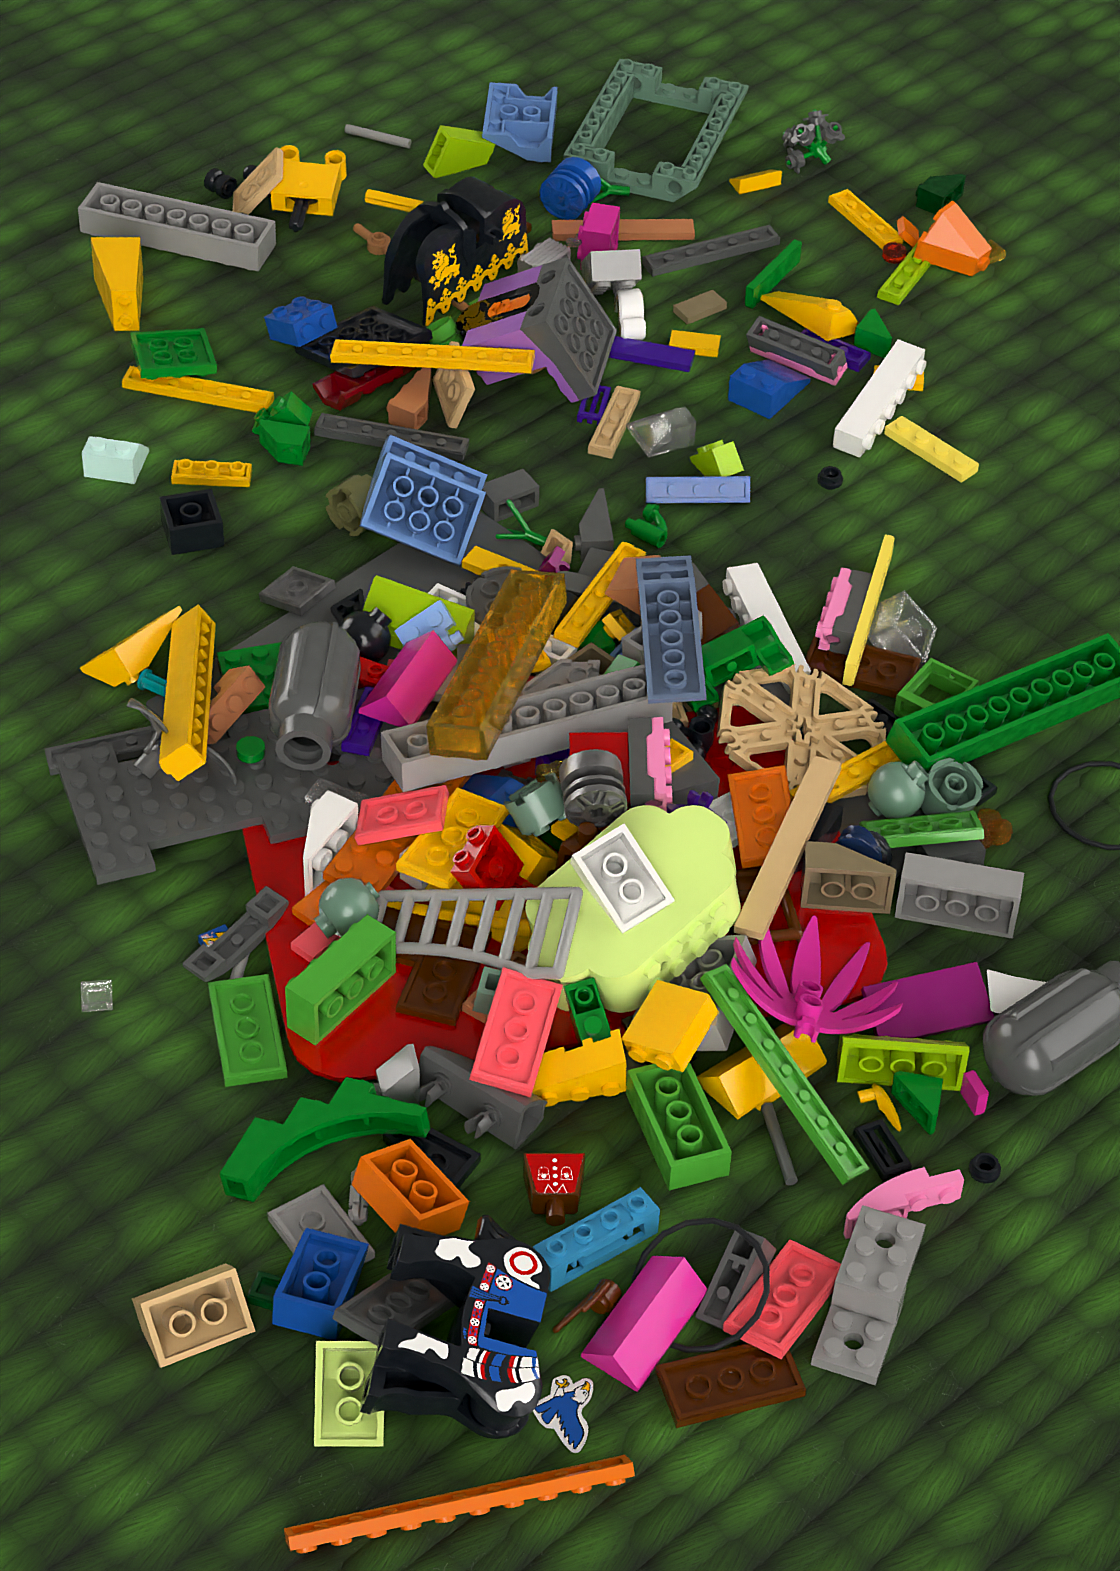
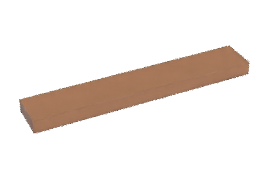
M620 219L618 241L694 240L695 238L693 219ZM552 220L553 239L555 241L578 240V231L580 225H583V220Z

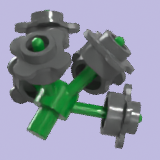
M813 109L812 112H809L808 118H803V121L807 120V125L802 123L797 125V127L793 125L791 129L787 128L783 132V145L785 148L789 146L785 162L787 167L793 169L797 174L800 173L799 168L805 166V158L810 156L814 158L819 157L824 165L829 163L831 158L826 153V144H834L838 140L843 141L845 139V135L842 134L841 125L838 122H826L825 116L829 115H822V110L817 111ZM798 143L807 148L809 152L803 154L799 149L793 151L792 148Z

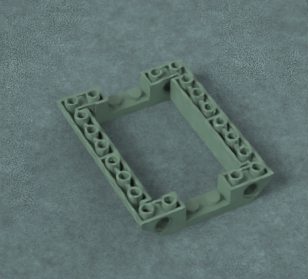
M619 59L564 153L563 159L569 157L582 158L588 161L597 170L599 176L610 185L630 187V193L675 202L698 187L749 86L739 82L720 80L716 77H705L699 87V91L694 88H683L670 83H661L662 67L649 63L634 62L630 59ZM633 98L709 114L682 168L676 167L670 162L659 161L652 176L647 173L628 171L624 168H614L615 152L604 148Z

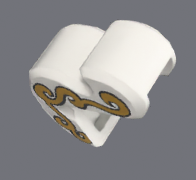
M639 288L619 289L614 297V312L618 313L619 335L624 339L643 340L646 336V323L644 320L642 292Z

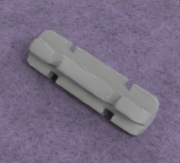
M357 1167L351 1172V1184ZM350 1185V1210H348V1217L357 1226H362L363 1222L367 1221L368 1203Z

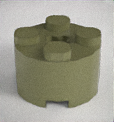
M368 474L363 476L352 475L326 494L329 500L326 510L330 519L338 529L344 527L350 531V536H358L367 530L360 527V521L372 477Z

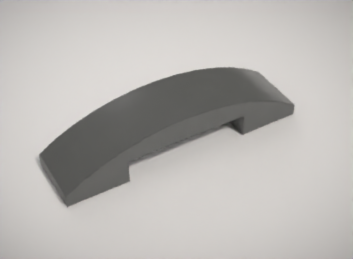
M265 886L246 904L247 912L210 947L205 944L200 946L182 963L183 967L204 982L211 981L226 973L265 938V934L276 925L289 905L288 900Z

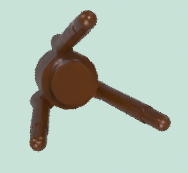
M601 1279L593 1291H590L575 1308L553 1327V1332L558 1333L581 1311L587 1312L589 1308L598 1314L608 1312L609 1316L622 1296L621 1289L613 1281Z

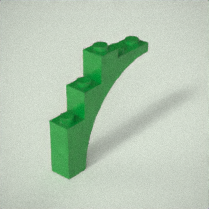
M345 1077L329 1104L320 1100L300 1097L284 1124L255 1117L219 1173L225 1195L254 1202L267 1184L286 1167L310 1152L348 1138L383 1133L425 1138L431 1129L426 1107L416 1103H407L388 1096H379L376 1094L373 1083Z

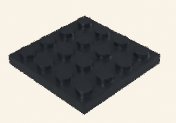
M371 306L338 322V328L301 347H294L296 353L351 378H359L365 372L383 365L331 363L330 354L335 339L424 344L433 339L431 329Z

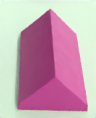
M434 630L404 645L359 708V714L398 727L417 723L445 679L457 664L456 657Z
M652 1256L585 1347L580 1357L638 1392L669 1349L671 1343L674 1342L701 1304L707 1292L706 1286L685 1257Z

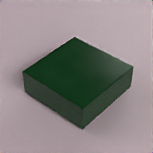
M258 1271L246 1296L247 1303L273 1311L274 1294L282 1277Z

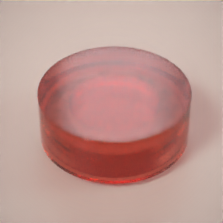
M891 242L884 245L882 258L889 263H901L906 257L907 250L902 244Z

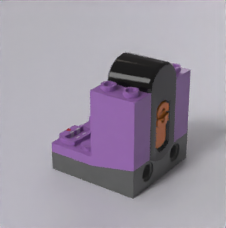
M568 256L484 284L478 302L466 308L459 315L455 325V331L463 342L462 346L535 350L532 371L546 367L549 375L553 376L557 382L560 391L571 403L597 395L617 329ZM476 370V373L481 376L486 385L524 374Z

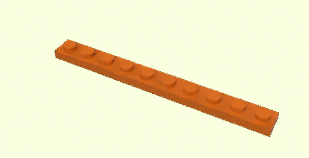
M626 1455L287 1527L284 1528L285 1539L290 1551L296 1550L297 1553H308L316 1550L317 1545L329 1542L334 1546L350 1543L352 1538L366 1535L367 1538H377L387 1534L389 1529L400 1527L401 1530H413L421 1527L422 1522L435 1520L436 1523L450 1522L456 1519V1515L468 1512L474 1516L490 1512L491 1507L503 1505L505 1508H515L523 1505L524 1500L537 1498L540 1501L557 1498L558 1493L571 1490L572 1493H584L590 1491L592 1485L605 1483L606 1486H616L625 1483V1478L635 1476L633 1462Z

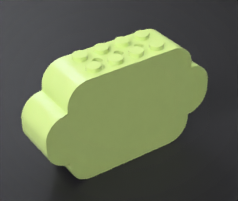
M696 805L678 808L670 814L656 806H637L624 812L586 845H590L615 828L625 824L675 900L623 934L585 887L570 864L571 859L538 886L580 887L583 890L564 976L561 979H545L563 985L557 1008L569 1011L564 986L594 977L605 1009L619 1013L636 1010L642 1006L657 980L669 983L674 977L680 976L697 957L703 956L711 944L728 933L741 912V905L735 878L736 864L728 825L720 816L708 808ZM569 899L553 900L537 967H553ZM527 900L525 910L531 933H533L540 900ZM530 937L529 943H528V950H529V945H530L531 937Z

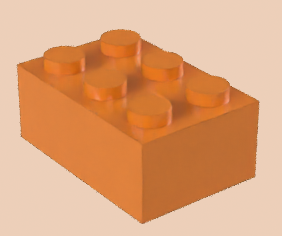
M411 1139L361 1156L351 1184L395 1233L400 1224L442 1236L460 1230L470 1202Z

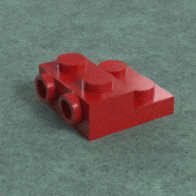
M476 825L469 829L466 833L468 841L464 848L453 856L455 864L450 871L463 889L512 888L524 866L523 862L495 825ZM497 900L495 911L500 910L505 900Z

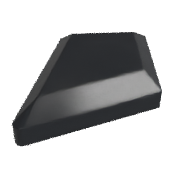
M363 590L355 591L331 607V613L338 624L347 615L363 610L365 605Z

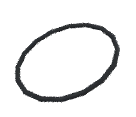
M1088 761L1067 768L1053 781L1048 795L1051 815L1064 832L1080 842L1105 850H1120V845H1107L1089 840L1068 828L1056 813L1053 799L1058 783L1071 772L1086 767L1102 766L1120 769V763L1113 761Z
M714 1217L688 1219L662 1231L642 1252L632 1275V1283L641 1272L648 1254L666 1236L686 1226L716 1224L737 1231L751 1243L763 1266V1294L755 1314L736 1334L714 1345L687 1347L672 1342L670 1348L685 1353L716 1351L739 1340L760 1318L770 1293L769 1264L759 1242L737 1224Z

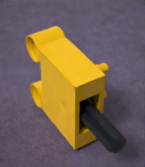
M292 145L281 147L280 149L283 151V179L270 192L272 210L292 212L289 228L293 229L294 232H299V230L303 229L306 214L333 216L341 182L347 176L346 155L342 151L332 150L326 153L325 164L300 162L297 147Z

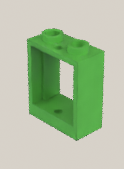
M930 658L897 694L894 714L901 718L933 705V703L919 697L930 684L955 696L977 687L979 681Z

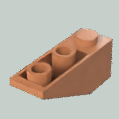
M422 368L420 371H417L414 377L407 384L403 385L401 391L389 400L387 404L389 424L418 430L428 420L432 368Z

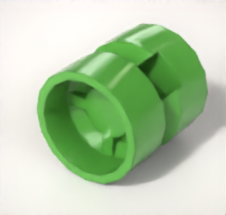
M451 316L440 318L427 327L431 329L433 339L429 340L430 344L449 345L451 341L459 342L460 346H462L464 338L462 335L456 334L458 328Z

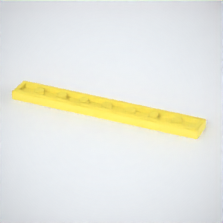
M886 534L884 536L846 660L842 685H854L892 558L894 536Z

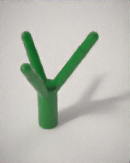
M600 177L602 184L600 190L605 192L597 195L589 205L610 194L629 196L630 187L610 185Z
M508 499L506 501L507 505L525 532L507 529L513 534H496V539H525L543 547L547 537L531 531L512 501Z

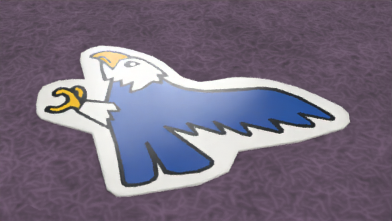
M562 1375L553 1379L551 1394L541 1399L533 1412L545 1428H551L556 1431L563 1444L571 1452L578 1453L584 1446L588 1436V1425L581 1412L591 1399L593 1382L588 1378H584L573 1384L569 1376Z

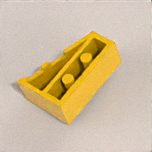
M620 1029L610 1031L611 1037L594 1043L592 1038L582 1040L583 1046L569 1051H565L564 1047H560L543 1053L532 1093L547 1101L548 1103L545 1107H549L563 1101L573 1100L580 1102L587 1100L589 1097L600 1095L611 1097L618 1095L620 1092H625L626 1058Z

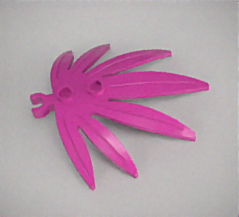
M815 915L811 917L803 933L793 961L790 979L791 993L769 928L763 941L758 940L763 970L770 986L753 966L739 940L735 937L733 947L741 965L740 967L735 958H732L731 967L736 977L750 997L761 1008L773 1017L787 1024L794 1025L795 1038H799L800 1034H806L810 1036L811 1042L815 1043L819 1033L849 1034L867 1030L889 1020L898 1014L902 1008L903 1003L867 1014L881 1005L896 990L898 982H894L858 1002L833 1012L844 1002L855 986L865 963L870 942H866L833 980L823 999H820L823 987L820 985L821 956L818 922Z

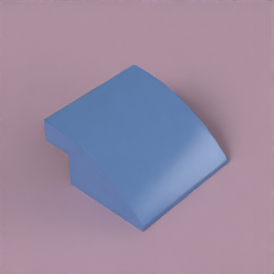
M389 435L385 440L373 474L362 512L360 527L460 566L486 494L482 489L487 474Z

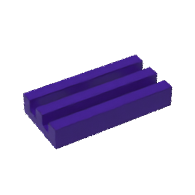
M599 385L597 395L593 397L589 412H585L589 398L581 400L577 422L587 419L589 424H592L593 420L597 421V425L599 424L609 402L611 387ZM601 392H604L600 409L597 414L595 413V411L597 408L599 397Z

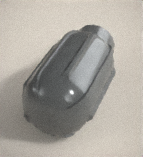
M309 622L286 634L280 645L269 698V728L277 737L275 750L278 758L285 765L293 769L309 771L323 767L330 760L332 748L346 739L351 728L361 671L360 650L356 641L348 632L338 626V622Z
M1110 960L1096 970L1080 968L1061 973L995 1016L988 1023L983 1033L984 1058L994 1082H999L1004 1088L1015 1094L1044 1095L1053 1091L1113 1050L1120 1043V962Z

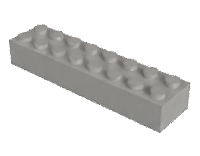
M100 182L95 184L78 207L80 232L101 237H140L141 246L241 267L247 270L259 271L276 245L274 220Z

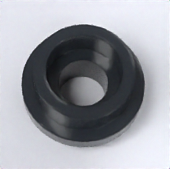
M827 466L818 474L817 482L823 488L833 490L843 484V476L838 468Z
M980 1153L970 1161L969 1173L974 1180L980 1183H993L1000 1177L1001 1166L994 1155Z

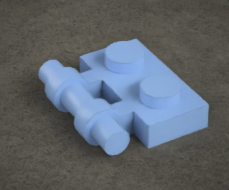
M441 600L394 630L403 646L407 642L432 630L435 631L451 652L457 648L458 643L465 639L459 630L452 635L448 632L450 628L456 625V622Z

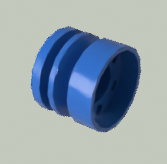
M579 157L565 158L541 184L539 191L541 201L553 216L563 220L576 219L599 194L601 179L597 170L588 161Z

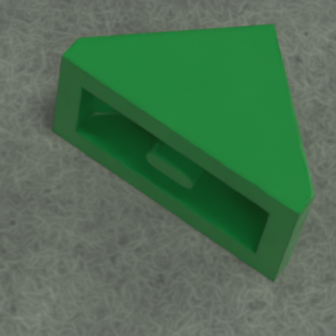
M870 309L856 327L854 346L885 358L891 350L892 337L876 309Z
M904 1071L894 1073L891 1094L929 1135L935 1132L943 1078Z

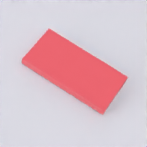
M502 968L469 1080L531 1098L563 987L562 984L545 979H530L517 971Z
M789 1240L769 1265L770 1293L761 1316L740 1339L782 1359L833 1293L834 1283L841 1263L795 1241ZM763 1274L723 1323L724 1332L730 1335L736 1334L755 1314L764 1291Z

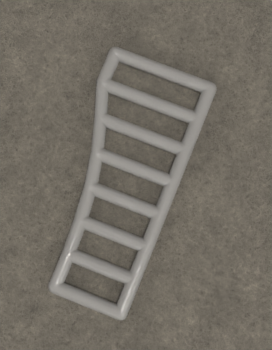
M580 887L381 890L378 892L380 897L376 899L379 904L377 921L383 922L388 902H402L395 927L396 954L452 957L481 963L501 970L504 967L522 973L530 979H561L564 976L583 890ZM569 899L553 967H537L553 900ZM497 900H512L499 956L484 952ZM525 900H540L525 965L511 961ZM430 901L419 942H404L414 903ZM442 901H457L446 944L431 943ZM484 901L473 948L459 947L458 944L469 902Z

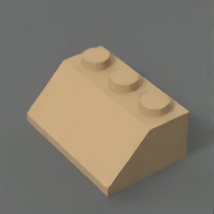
M226 1263L132 1298L142 1332L160 1368L255 1332L236 1268Z

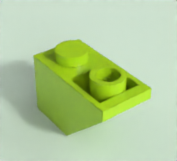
M723 440L705 445L697 448L698 454L690 457L691 462L704 476H731L744 471L734 441L724 444Z

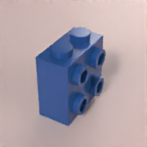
M304 296L294 298L292 303L287 306L273 309V313L264 317L270 340L296 347H301L338 328L331 304L323 303L320 300L307 299Z

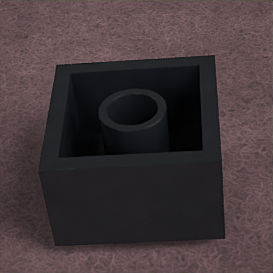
M212 488L159 497L161 522L171 555L224 547L223 521Z

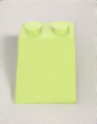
M316 1341L314 1447H384L385 1411L375 1412L370 1415L360 1412L365 1382L374 1366L377 1346L370 1341Z

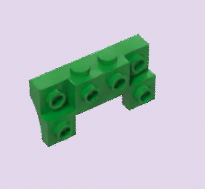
M764 615L701 646L706 700L687 701L686 703L696 713L703 705H713L719 702V695L714 687L734 678V675L736 673L739 674V671L751 670L760 665L771 676L794 665L792 655L784 647L772 624Z

